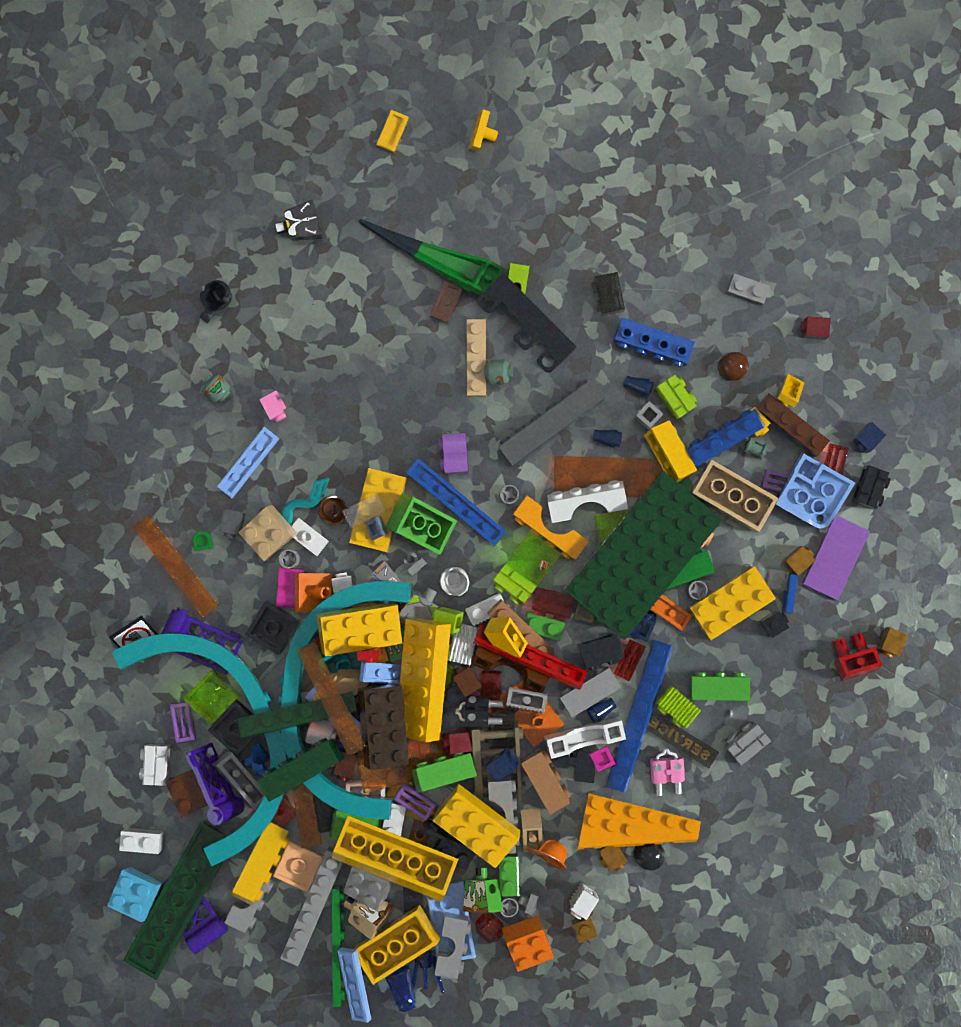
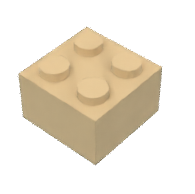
M273 505L265 507L238 532L263 561L274 556L297 534Z

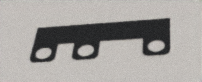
M504 273L476 300L477 304L486 313H491L503 302L525 324L514 335V341L523 350H528L538 339L548 347L536 360L537 364L547 373L553 371L577 347ZM487 295L492 296L495 301L494 305L490 308L482 304V299ZM524 332L529 333L532 337L531 342L526 345L522 344L519 340L520 335ZM550 355L554 358V364L551 367H545L542 364L544 356Z

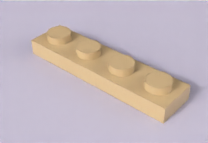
M467 319V396H486V379L484 375L486 365V319Z

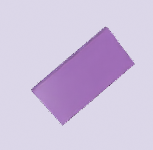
M836 515L830 523L814 557L816 561L811 564L802 584L838 601L870 531Z

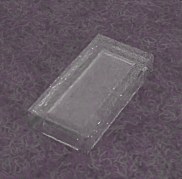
M378 494L342 510L350 528L386 512Z

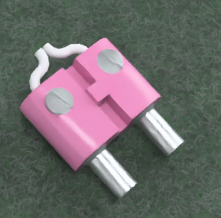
M664 749L663 753L658 754L656 758L650 759L651 783L655 784L656 796L663 795L662 784L667 782L675 784V794H682L681 782L685 781L684 757L677 756L676 753L670 752L669 749ZM666 751L669 755H673L668 758L660 757L665 755Z

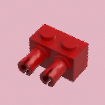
M863 633L851 636L857 651L854 654H850L845 638L833 642L839 656L835 666L841 681L877 671L882 666L876 647H867Z

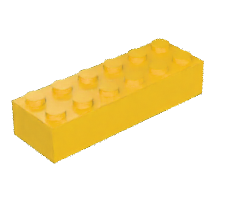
M423 618L405 620L399 685H402L406 737L425 743L440 740L451 624Z
M350 816L345 821L332 854V859L439 901L444 899L458 859Z

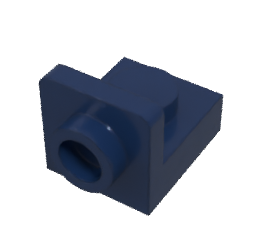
M649 610L630 633V636L647 642L656 623V614Z

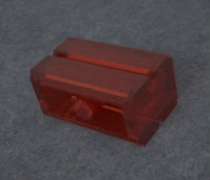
M536 587L531 610H535L536 615L546 617V613L554 615L553 619L565 621V618H570L574 598L569 594Z

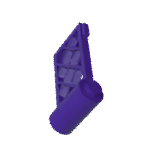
M177 607L176 610L172 609L161 634L188 633V635H191L189 628L193 622L200 625L202 633L195 636L203 635L207 639L206 634L214 631L220 639L216 643H221L223 647H225L224 641L232 639L238 642L236 648L231 651L237 655L243 639H240L241 634L232 630L230 633H227L187 615L188 611ZM175 652L225 675L229 673L227 670L218 667L216 662H214V665L209 663V661H212L211 659L204 661L197 654V657L191 655L192 653Z
M213 743L186 753L188 764L193 769L208 804L207 818L209 822L215 826L220 825L243 813L244 802L242 799L234 795L231 786L218 771V776L214 774V769L216 768L212 764L219 757ZM207 750L210 754V758L206 756ZM195 755L200 758L199 763L197 762ZM205 762L209 764V769L204 767ZM203 773L207 775V781L204 779ZM213 780L217 782L216 787L212 785ZM222 787H224L226 794L221 792ZM211 791L215 794V799H214V800H213V797H212V795H211Z
M205 896L202 899L204 904L200 903L195 912V917H192L194 919L193 928L189 931L185 930L183 933L186 944L194 954L199 953L225 934L229 926L225 924L226 918L224 916L220 917ZM199 907H206L211 915L207 918L198 917Z

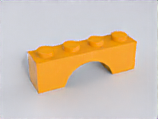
M526 496L514 512V520L521 526L525 524L531 528L530 532L539 538L540 535L546 539L545 543L551 548H559L562 551L560 554L570 561L571 558L576 560L589 541L575 530L566 534H554L547 530L541 519L542 506L529 496Z

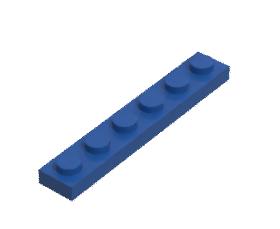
M419 458L406 472L492 545L495 546L507 532Z

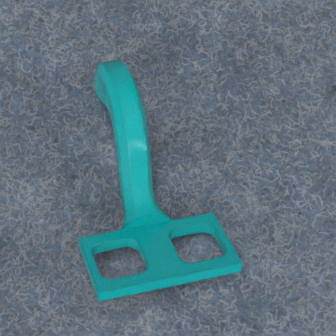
M330 478L314 481L309 500L295 499L284 505L281 515L290 525L293 523V510L296 507L311 508L319 504L321 497L325 495Z

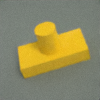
M483 109L478 113L469 150L476 152L480 149L483 138L495 142L498 131L486 127L490 111Z
M787 374L777 399L786 407L790 405L795 408L805 382Z

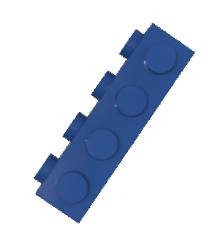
M621 318L613 341L620 348L628 349L630 347L635 349V352L638 354L646 355L648 353L653 355V358L656 360L664 361L666 359L677 367L688 364L695 341L625 318Z
M749 409L739 414L740 418L733 421V419H730L723 423V428L718 431L713 429L706 433L707 437L701 441L697 438L689 443L690 447L687 449V452L696 467L763 429L765 424L756 409L752 411Z

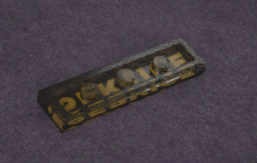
M652 712L646 730L707 768H710L719 753L718 751L656 712Z

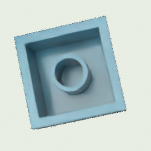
M132 867L123 869L107 906L139 922H143L158 899L164 882Z

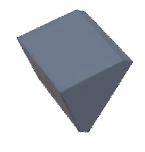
M382 516L365 522L372 540L388 535Z

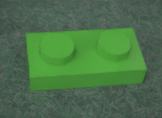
M528 612L525 621L540 636L560 641L565 625L564 622Z

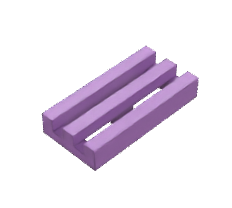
M766 469L761 488L781 493L782 488L767 485V482L785 486L786 482L769 478V474L786 479L789 478V475Z
M190 701L171 704L170 710L176 743L195 740L196 736ZM183 706L186 707L190 737L187 734ZM176 708H179L183 738H180Z
M404 782L394 798L399 804L427 821L437 805L436 802L420 792L417 793V790ZM406 789L407 791H409L410 793H412L413 795H415L431 807L429 808L428 806H426L425 804H423L422 802H420L404 790ZM403 795L404 797H406L407 799H409L410 801H412L413 803L427 811V813L424 814L423 812H421L420 810H418L417 808H415L414 806L400 798V796Z

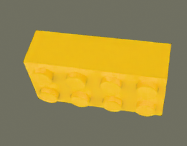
M368 468L349 543L388 553L393 531L387 529L388 535L372 540L365 522L382 516L386 526L401 494L404 492L407 481L406 477Z
M751 566L687 608L706 638L713 640L776 598L757 568Z
M394 602L316 614L320 647L324 656L402 644L398 605Z
M460 784L455 787L434 815L433 822L494 868L499 865L520 839V830Z
M418 905L380 929L372 940L366 938L358 943L354 949H357L362 969L374 985L437 945L441 937L422 907Z

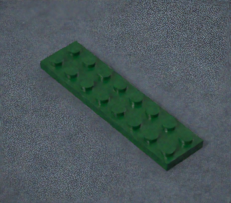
M203 821L200 822L125 955L124 962L155 980L159 978L224 862L222 861L211 866L203 848L227 835Z

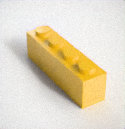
M271 822L269 823L253 849L231 896L252 906L255 901L259 902L264 892L261 888L264 883L268 884L273 874L270 870L273 865L277 866L281 855L278 854L281 848H286L290 840L287 837L289 831Z

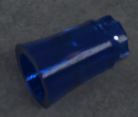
M404 965L386 976L385 980L390 987L399 1011L407 1012L416 1008L417 1002L411 980L410 967Z

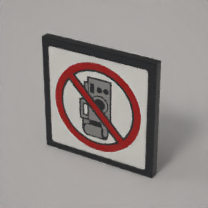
M141 615L109 636V638L118 648H121L141 638L159 634Z

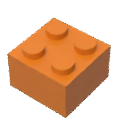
M539 915L502 928L507 947L518 972L554 959Z

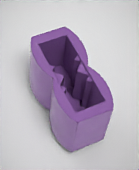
M466 434L442 435V439H439V449L444 454V458H440L441 470H444L445 474L468 473Z

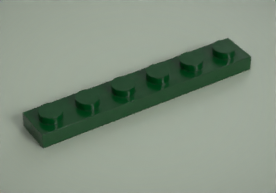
M352 691L238 718L241 738L244 739L355 713L358 710L354 692Z

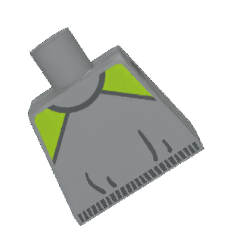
M427 587L422 597L414 594L410 599V603H407L399 613V620L405 623L406 619L413 618L431 620L433 612L439 607L432 603L437 592Z

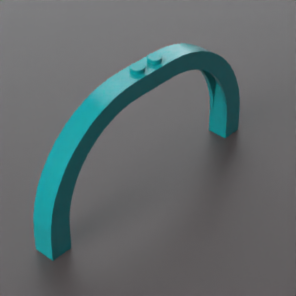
M391 581L366 582L343 589L320 603L302 622L292 640L286 658L284 674L280 678V686H283L282 694H279L278 705L281 708L300 704L306 655L312 641L319 632L316 614L344 610L357 604L372 601L410 603L412 584ZM300 726L281 730L287 757H292L293 760L297 758L295 754L305 749ZM322 773L303 783L320 800L344 813L373 819L389 820L391 818L392 798L366 796L347 791L331 782Z
M160 634L141 638L112 651L119 669H125L146 658L166 652H188L201 655L221 665L237 680L255 714L272 711L269 703L272 700L268 691H263L250 668L233 652L209 639L187 634ZM281 730L264 734L270 753V769L275 767L277 770L280 768L278 764L288 759L284 749ZM264 795L256 812L242 827L228 836L205 846L203 849L211 866L234 856L249 846L269 825L280 806L283 795L268 802Z

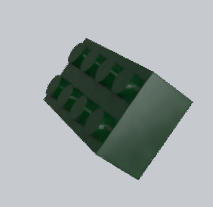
M321 739L313 744V749L310 750L308 747L295 754L296 759L293 760L291 757L279 763L278 766L280 768L277 770L273 767L261 774L262 778L257 781L268 802L344 760L334 739Z

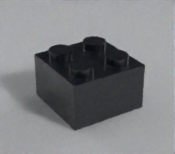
M265 601L245 635L279 655L300 623V620L269 601Z
M614 633L577 644L583 666L591 671L602 668L601 664L604 663L609 665L619 663L620 658L624 657L618 636Z
M239 700L234 701L208 729L235 757L256 737L241 738L238 718L253 714Z

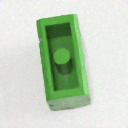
M518 853L507 854L499 863L501 897L519 896Z

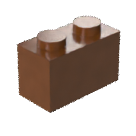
M463 664L455 669L453 678L465 697L482 687L481 682L470 665L466 667Z

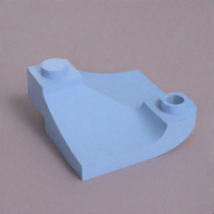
M801 452L778 497L776 505L817 528H825L832 522L855 482ZM818 515L823 516V519L821 521H817L816 518Z

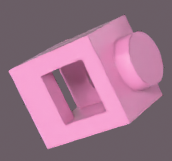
M274 391L259 399L272 422L275 420L279 422L286 418L284 412L286 406L281 398L277 399L280 396L278 391Z

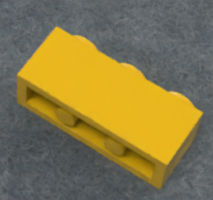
M670 420L651 428L644 434L663 471L676 482L690 477L697 471L693 460L690 458L684 443L681 442L676 428L671 424Z

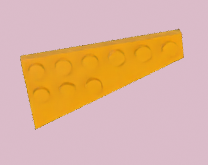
M588 793L577 850L593 847L597 849L608 846H641L652 843L656 845L667 842H697L701 821Z

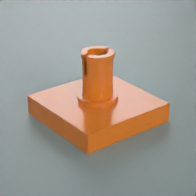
M295 573V612H312L320 603L332 596V574Z
M548 701L546 702L543 715L541 713L537 714V712L534 714L533 712H526V710L522 711V709L511 715L514 721H518V726L522 727L523 734L533 747L544 740L543 736L553 734L565 725Z

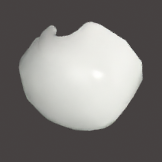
M449 567L441 574L440 585L448 595L462 596L468 590L469 578L463 569Z

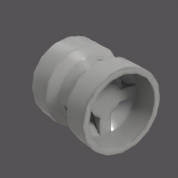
M506 485L501 489L500 499L504 504L511 505L518 500L519 491L515 486Z
M287 549L280 553L278 560L282 567L292 569L299 564L300 557L296 551Z
M692 581L686 588L687 595L694 600L703 599L708 592L706 584L702 581Z
M501 897L503 909L501 914L505 917L515 916L519 909L516 897Z

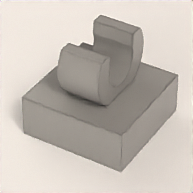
M415 553L411 554L414 557L413 563H408L406 559L404 560V564L410 567L407 571L411 576L427 564L423 558L418 560V556Z
M533 892L530 897L524 894L520 896L518 903L527 906L525 913L529 915L535 913L541 894Z

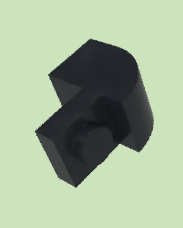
M577 749L576 756H573V752L568 755L556 757L557 764L575 766L574 781L594 783L595 764L586 751Z

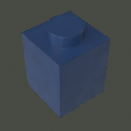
M871 422L852 441L856 443L855 447L860 452L869 453L882 441L886 434Z
M506 747L489 759L486 769L499 782L516 770L519 763L518 758L514 752H510Z

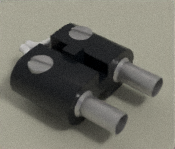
M466 696V702L460 704L455 714H458L459 719L465 722V728H488L489 724L502 725V718L489 717V708L503 707V701L489 700V696ZM463 705H465V719L462 718V714L459 712Z

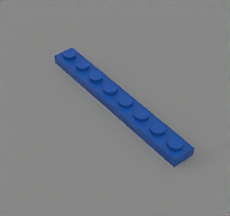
M657 640L653 641L624 730L626 739L620 742L614 760L615 764L612 766L606 785L607 787L623 793L627 791L673 650L672 645Z

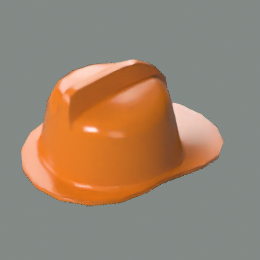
M547 840L538 850L526 848L527 851L542 858L550 865L560 870H566L564 862L567 856V849L560 842Z

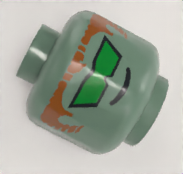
M505 359L490 360L484 368L485 379L492 385L507 384L510 377H513V366H510Z
M219 374L213 377L209 375L202 382L204 384L202 392L212 402L219 401L221 403L231 392L229 390L230 384Z

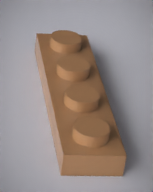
M502 599L487 612L492 618L510 617L528 642L527 645L548 654L554 651L553 647Z

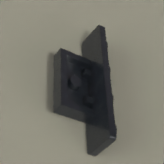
M424 820L425 832L439 838L433 849L457 858L456 866L466 870L473 857L477 854L435 822Z

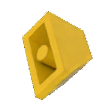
M510 617L491 618L484 631V634L493 646L517 658H521L528 644Z

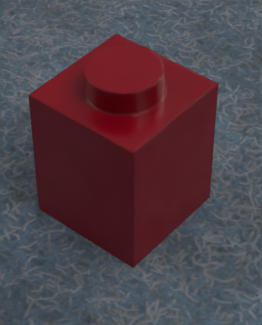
M807 316L804 321H801L800 332L803 333V338L822 340L829 338L831 318Z
M467 730L443 732L441 745L444 752L456 754L473 751L471 732Z

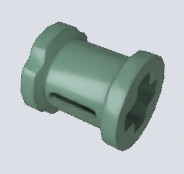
M750 437L743 452H749L762 460L768 449V444L759 443L753 437Z

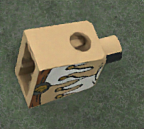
M350 896L344 903V907L351 910L348 919L349 923L370 940L375 937L388 921L394 905L384 901L380 908L375 911Z

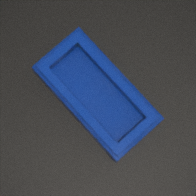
M787 574L782 606V611L785 613H793L798 575Z

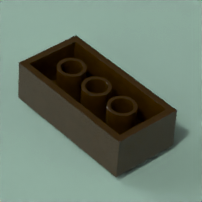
M395 683L358 688L364 767L369 770L409 765L402 685Z

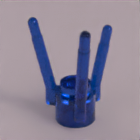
M427 950L415 958L411 985L412 991L415 989L419 965L420 968H423L424 989H428L427 968H431V964H433L434 971L436 968V955H433L431 950ZM436 976L440 991L444 994L445 990L441 976Z

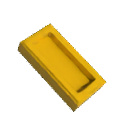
M391 110L376 145L394 153L409 117Z

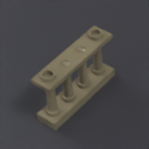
M514 721V730L483 731V729L472 728L473 763L477 774L474 777L475 796L482 802L483 796L489 794L488 786L482 783V778H486L487 775L491 774L485 766L481 765V760L485 759V757H494L505 749L484 750V748L480 747V741H484V739L515 737V748L508 749L516 754L519 762L516 770L511 773L517 774V784L515 785L516 792H518V801H522V794L526 793L525 782H521L519 739H523V729L518 726V721Z

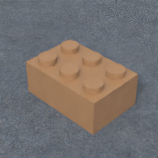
M538 748L520 759L521 765L550 815L570 804L568 798L571 795L565 784L561 785L559 783L562 779L556 768L550 767L549 764L552 761L546 750L542 752Z

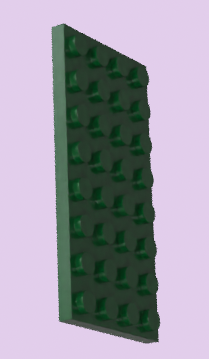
M661 471L564 591L619 637L626 640L721 523L722 519L667 473Z

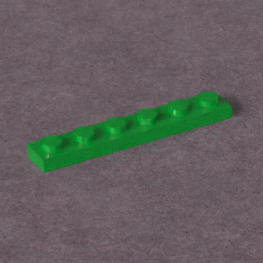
M333 885L332 887L333 1007H341L342 1001L346 999V989L342 988V981L344 980L337 952L342 947V942H345V930H342L341 922H345V910H341V903L345 902V893L341 891V885Z

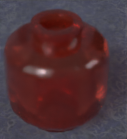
M482 914L476 920V933L487 943L499 941L502 938L504 924L494 914Z

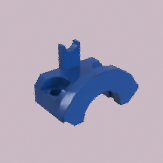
M259 743L250 749L251 757L243 759V762H245L243 766L248 767L252 765L256 776L261 779V774L268 770L264 763L270 756Z

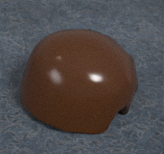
M740 352L727 353L718 362L719 374L727 381L740 380L744 378L749 370L748 359Z
M331 495L324 497L319 502L318 514L323 522L336 525L341 524L347 518L348 508L342 498Z

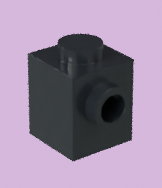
M774 611L759 620L768 637L774 638L789 628L787 624L789 622L788 618L783 612L780 613V611Z

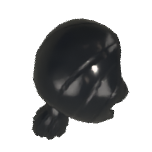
M211 281L204 286L205 289L200 293V300L205 307V311L200 314V318L206 323L211 320L213 312L225 309L232 300V292L224 281Z
M644 844L635 846L633 850L635 861L645 870L653 871L659 869L664 863L666 854L661 844Z

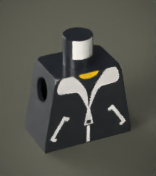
M308 200L285 210L286 221L275 223L277 233L289 232L292 241L322 239L313 200Z

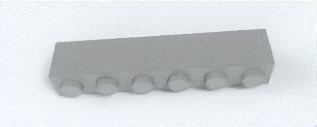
M330 846L326 851L280 958L296 966L299 965L343 864V862L332 859L334 848Z

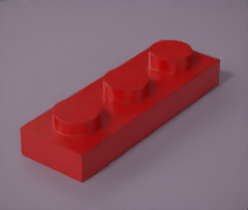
M379 647L358 651V660H363V663L375 662L382 654V649Z

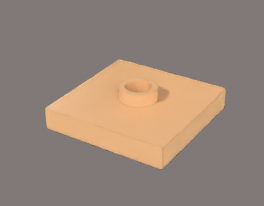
M289 840L273 877L308 893L324 855Z

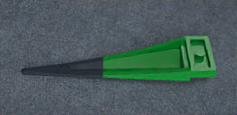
M359 220V223L468 292L473 291L481 295L505 270L502 266L488 259L438 247L396 233L366 220Z

